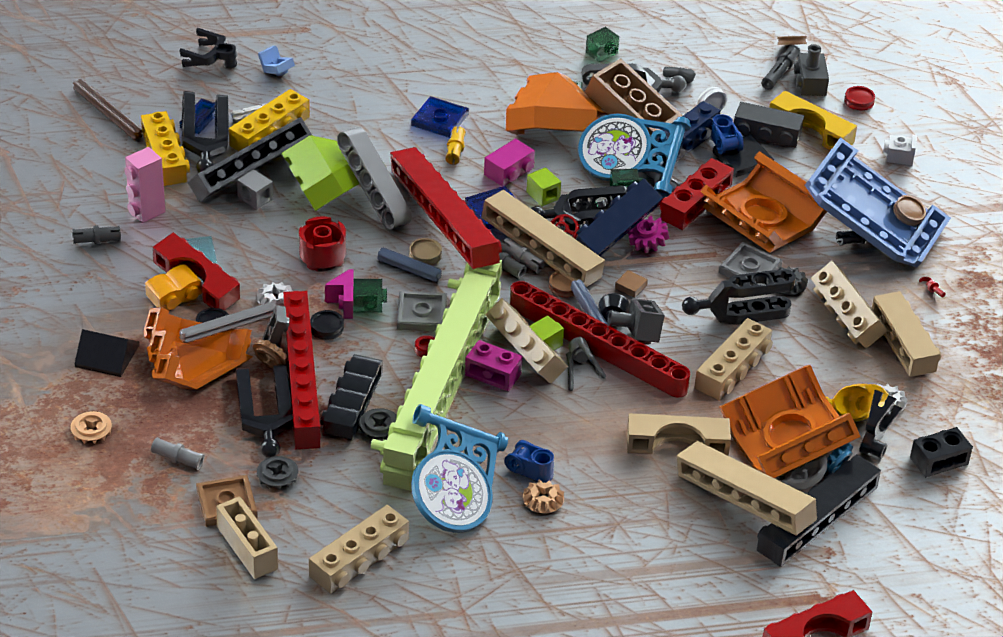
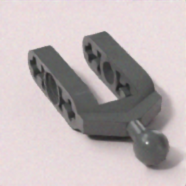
M587 64L581 71L583 82L588 86L592 78L589 77L590 73L596 74L610 64ZM628 64L658 93L661 88H671L674 92H681L686 87V80L682 76L677 75L672 77L671 80H661L649 68H642L638 64Z

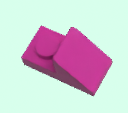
M349 269L325 284V302L339 303V309L344 310V319H353L354 269Z

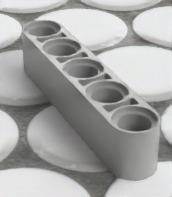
M357 127L340 132L337 136V144L382 224L387 229H393L410 223L412 219L410 208L365 130Z

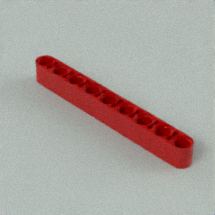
M516 281L512 283L510 288V305L521 316L534 323L549 316L564 328V339L571 341L574 338L582 337L587 341L592 353L672 397L680 398L687 395L690 370L686 366L528 282Z

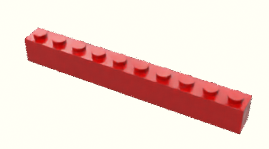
M416 147L390 152L391 170L394 176L471 268L476 269L500 263L499 254L502 253V246L499 239L492 235L491 230L485 227L482 220L478 219L474 211L458 196L456 190L450 187L448 181L442 178L440 172L435 170L433 164L428 162L425 155L421 154Z

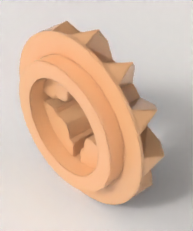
M85 412L75 417L72 421L71 434L74 435L75 440H82L84 444L88 441H93L95 444L98 439L105 441L106 435L111 434L112 422L103 413Z
M539 479L536 484L530 482L528 488H524L523 502L534 512L551 513L563 505L564 491L560 490L559 484L552 485L550 480L547 483H543Z

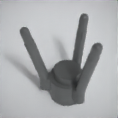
M582 337L571 340L568 345L570 352L566 353L569 391L574 389V360L583 363L589 359L600 376L606 378V374L593 356L587 341Z

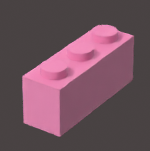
M150 147L125 157L126 191L129 199L127 207L130 214L144 223L165 213L162 158Z

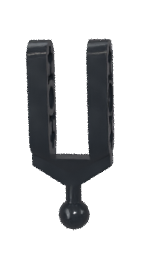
M184 91L182 97L181 142L185 149L200 157L196 164V170L200 173L213 166V162L209 160V157L227 151L229 133L228 95H216L215 139L195 137V92Z
M610 186L575 189L569 194L561 195L553 209L543 210L539 206L531 207V209L545 219L568 214L575 218L580 229L584 225V221L589 226L594 222L593 218L602 209L604 211L608 210L611 207L609 204L618 195L621 197L625 195L628 187ZM605 197L603 201L596 202V199ZM565 218V223L571 231H574L576 229L574 221L570 218Z
M788 269L734 275L729 280L721 281L708 299L698 300L691 296L685 298L682 302V310L687 315H695L701 309L710 308L720 323L728 322L733 325L742 324L747 318L755 322L787 318L790 315L792 304L790 299L784 296H772L730 303L728 301L729 298H745L789 292L794 289L796 275Z
M273 365L278 414L254 416L249 367L236 368L242 430L264 438L260 450L265 457L277 456L281 447L279 442L274 439V436L293 427L286 365Z

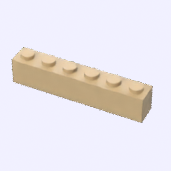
M505 190L484 200L482 219L522 247L530 249L533 255L541 260L543 259L546 264L556 271H560L559 273L571 281L580 279L586 287L602 278L605 260Z
M696 441L677 455L678 476L794 535H798L817 520L815 498L699 441Z

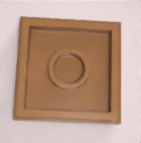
M248 475L196 483V490L206 527L217 525V505L239 496L253 515L258 518Z

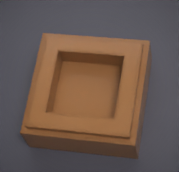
M627 270L615 282V289L635 298L647 286L648 279Z

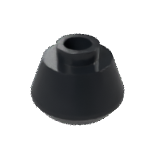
M610 293L600 299L598 307L608 323L610 310L628 313L630 302L621 294Z

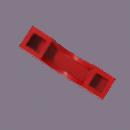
M172 232L152 247L153 263L166 273L176 266L187 265L196 276L203 280L202 298L203 302L210 308L226 310L240 299L239 281L224 272L217 263H213L206 258L203 252L193 248L185 238H181Z
M852 590L845 594H838L833 599L824 603H817L800 613H794L779 622L770 623L764 628L762 637H807L816 632H832L842 637H853L869 630L873 611Z

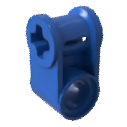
M724 114L716 115L713 118L710 137L718 153L724 154L726 151L731 150L742 151L744 147L743 137L736 128L732 118Z
M519 440L515 445V450L504 458V463L510 471L531 478L536 482L540 479L543 483H546L554 477V454L552 451L533 445L526 440Z

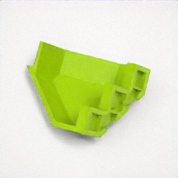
M310 135L282 152L284 159L289 164V168L315 211L360 184L336 140Z

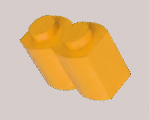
M179 265L169 270L166 274H159L145 282L146 296L157 308L162 307L172 310L181 302H189L202 294L201 280L187 265Z

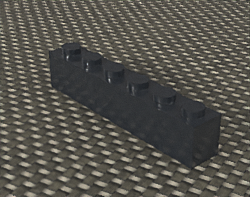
M300 117L198 173L187 183L200 202L236 182L237 179L250 171H256L281 157L282 152L312 134Z
M857 454L849 461L845 460L838 470L833 474L829 473L823 482L817 487L813 486L807 493V495L816 499L817 520L798 535H794L773 523L763 526L757 535L758 544L756 551L779 567H782L877 489L881 470Z

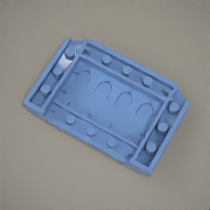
M840 138L807 181L805 187L820 207L891 259L918 267L951 217L932 204L929 209H926V216L919 225L910 226L901 222L895 216L893 206L900 196L907 194L856 158L855 155L858 150Z

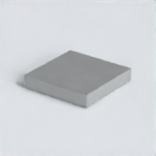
M742 242L719 266L718 273L730 278L739 274L778 270L779 267H782L783 260Z
M399 291L397 329L436 331L437 325L443 322V313L447 306V293Z

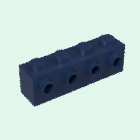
M702 101L682 116L690 120L691 128L684 132L676 162L711 136L713 118L720 114V109ZM663 130L666 133L668 139L670 133L668 131ZM661 136L657 137V142H662ZM655 155L652 160L657 161L656 156L658 155ZM660 155L663 158V164L661 165V167L665 168L667 157L664 155Z
M645 179L639 183L633 182L626 189L627 193L622 198L618 195L609 204L611 207L608 210L604 211L602 209L594 216L593 223L589 226L584 224L576 232L578 235L576 240L601 257L637 226L639 222L652 213L660 205L663 197Z

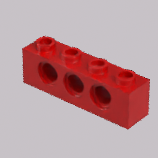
M713 158L702 164L693 175L687 177L684 183L677 186L668 197L662 199L659 207L661 209V220L683 231L706 210L703 208L706 197L700 192L704 186L708 185L715 194L729 189L732 186L734 168Z

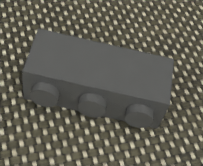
M741 101L734 116V124L742 136L752 135L754 139L795 148L802 133L804 115Z

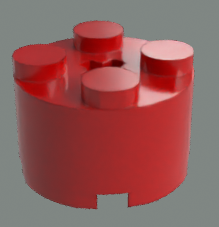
M319 216L305 221V225L299 228V255L301 260L307 264V268L318 270L319 268L343 265L346 256V228L340 221L338 223L333 222L330 217Z

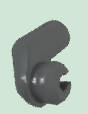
M664 67L663 69L664 77L672 78L679 75L686 80V83H691L696 76L693 69Z

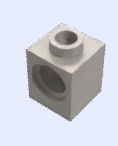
M252 170L237 179L238 198L253 208L259 209L273 200V181Z

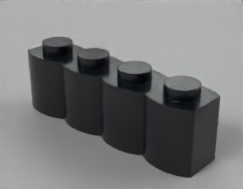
M354 354L350 361H346L344 375L338 378L335 394L331 393L328 409L323 410L320 424L323 425L325 434L354 439L359 429L360 418L366 412L375 389L381 380L383 360Z

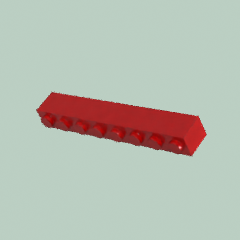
M308 291L283 292L286 317H289L290 320L285 334L295 450L320 448V419Z

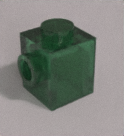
M603 27L587 35L585 53L600 63L618 54L620 36L607 27Z
M354 279L353 312L382 313V303H387V288H382V279Z

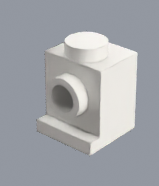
M890 135L889 140H885L883 153H887L886 162L913 166L917 135H913L912 138Z

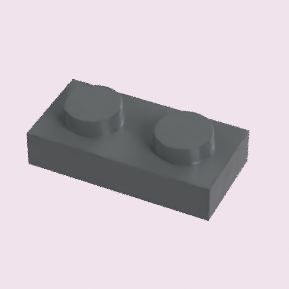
M275 306L262 337V340H269L270 343L276 344L278 348L281 346L283 331L287 332L290 320L289 317H286L285 306Z

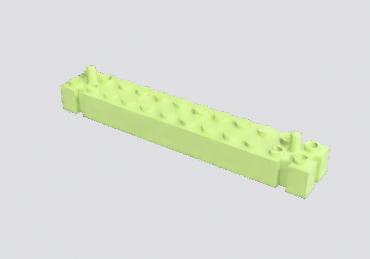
M502 260L498 264L472 269L467 263L464 270V278L460 277L459 280L450 278L448 280L447 287L456 289L457 292L452 293L450 307L445 308L443 313V322L437 325L435 339H431L429 342L428 354L422 357L420 371L415 372L412 388H408L406 391L404 405H400L398 408L397 420L395 423L392 422L389 427L388 439L383 441L373 439L371 442V449L380 451V455H383L380 473H383L384 485L412 491L411 482L414 470L419 462L429 455L438 436V428L435 425L427 423L422 427L413 423L414 411L419 404L430 407L432 414L446 418L465 375V357L477 341L481 340L489 322L485 314L500 298Z

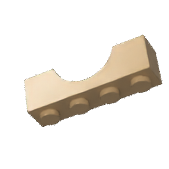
M503 298L485 314L536 372L552 384L568 367L556 352L531 329L528 322Z
M629 413L627 453L653 454L654 450L665 442L682 441L692 445L699 441L729 456L731 442L730 418Z

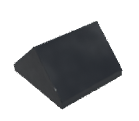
M82 329L74 364L78 368L121 377L140 344L139 341Z

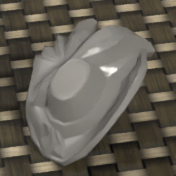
M826 455L817 457L782 474L785 475L782 483L797 490L814 486L823 478L827 470L828 460Z

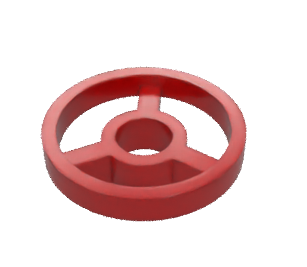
M561 214L551 220L552 224L559 220L555 226L558 228L565 226L564 232L572 235L574 239L577 238L576 232L579 230V224L575 218L568 214ZM565 218H570L574 221L575 232L570 230L569 226L565 223Z

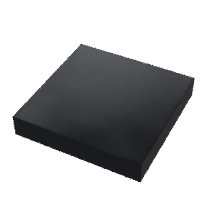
M752 135L743 137L744 147L742 151L731 150L726 151L724 154H719L716 146H713V153L723 164L734 168L733 174L736 177L751 173L758 164L754 157L759 151L774 160Z

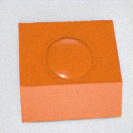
M759 151L754 157L758 164L743 182L719 194H715L708 185H705L700 192L706 197L704 209L771 253L813 231L827 211L820 207L805 187L806 181Z
M811 365L801 367L719 406L723 417L730 418V434L752 467L772 478H776L861 437L851 413L839 416L827 400Z

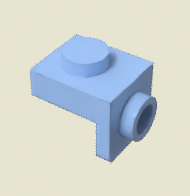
M271 46L258 53L264 73L281 76L288 73V69L295 66L293 58L280 57L277 46Z

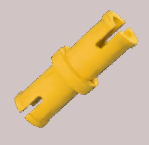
M457 126L452 129L451 138L447 142L448 151L445 159L449 164H453L454 158V164L459 163L460 154L465 147L464 137L466 131L460 126L458 132Z

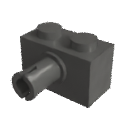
M816 44L808 46V53H799L798 61L794 62V74H797L796 87H800L801 95L827 96L829 75L825 55L820 53L821 47Z
M631 298L628 313L609 311L608 325L627 327L635 340L649 345L651 342L659 343L665 315L655 301Z

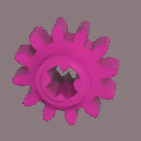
M649 216L648 219H643L628 232L630 245H635L636 251L644 248L645 253L649 249L657 251V246H665V240L669 239L667 223H662L661 218L654 221L652 216Z

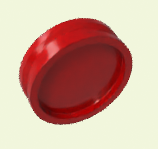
M852 86L846 90L844 102L849 108L854 110H869L874 106L875 93L864 86Z

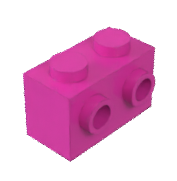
M478 340L465 357V376L509 392L522 374L523 356Z

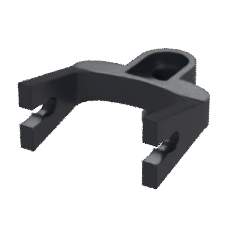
M201 28L196 29L197 36L207 37L208 39L199 38V46L215 45V47L204 55L182 48L179 50L180 57L190 58L181 61L182 67L209 66L217 60H223L224 67L228 69L238 65L236 46L228 44L224 35Z
M874 390L869 418L866 423V433L860 444L859 452L868 456L872 454L882 459L888 444L878 440L882 439L884 433L901 412L902 408L894 405L890 415L885 416L897 399L888 395L884 405L880 407L879 402L883 393Z

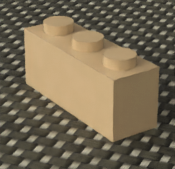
M239 496L217 505V528L252 577L256 579L278 570V547L242 498Z

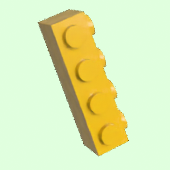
M289 89L229 127V146L240 151L300 117L305 121L310 117V100Z
M167 111L140 115L141 129L146 146L150 147L162 158L164 186L186 183L187 173H190V165L188 159L184 160L185 151L184 147L180 146L179 133L176 132L174 120L169 119Z

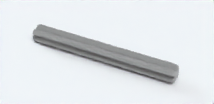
M275 300L187 327L179 331V338L183 343H189L271 317L276 305L284 306V304L280 300Z

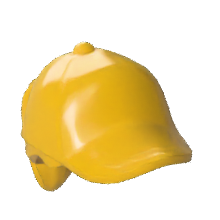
M853 384L839 390L832 399H829L828 396L826 398L841 416L851 413L854 421H863L869 418L874 390L883 393L879 402L880 407L884 405L888 393L879 385Z

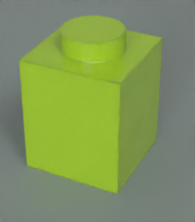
M545 167L527 174L526 192L543 207L560 198L561 181Z
M549 316L530 325L531 329L553 351L563 346L564 328Z

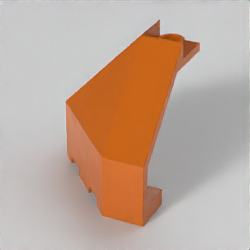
M559 72L530 75L526 80L527 85L521 87L516 94L514 104H509L506 109V131L515 135H523L527 129L584 132L593 121L600 118V115H607V113L566 75Z
M162 307L149 309L143 332L144 337L149 339L150 342L147 352L149 361L153 362L155 366L152 370L153 379L183 389H198L253 358V356L246 354V350L251 343L250 335L252 330L231 329L189 343H183L179 338V331L201 324V322L176 317L169 314L170 310Z

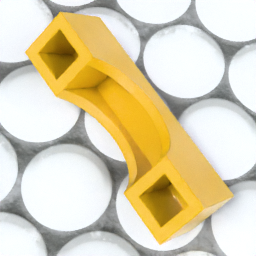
M784 90L770 102L769 108L804 115L803 126L816 130L823 138L822 146L829 150L834 147L840 138L850 145L855 143L857 125Z

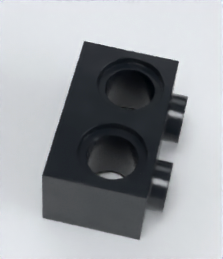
M958 427L914 439L910 459L926 478L969 465L973 446Z

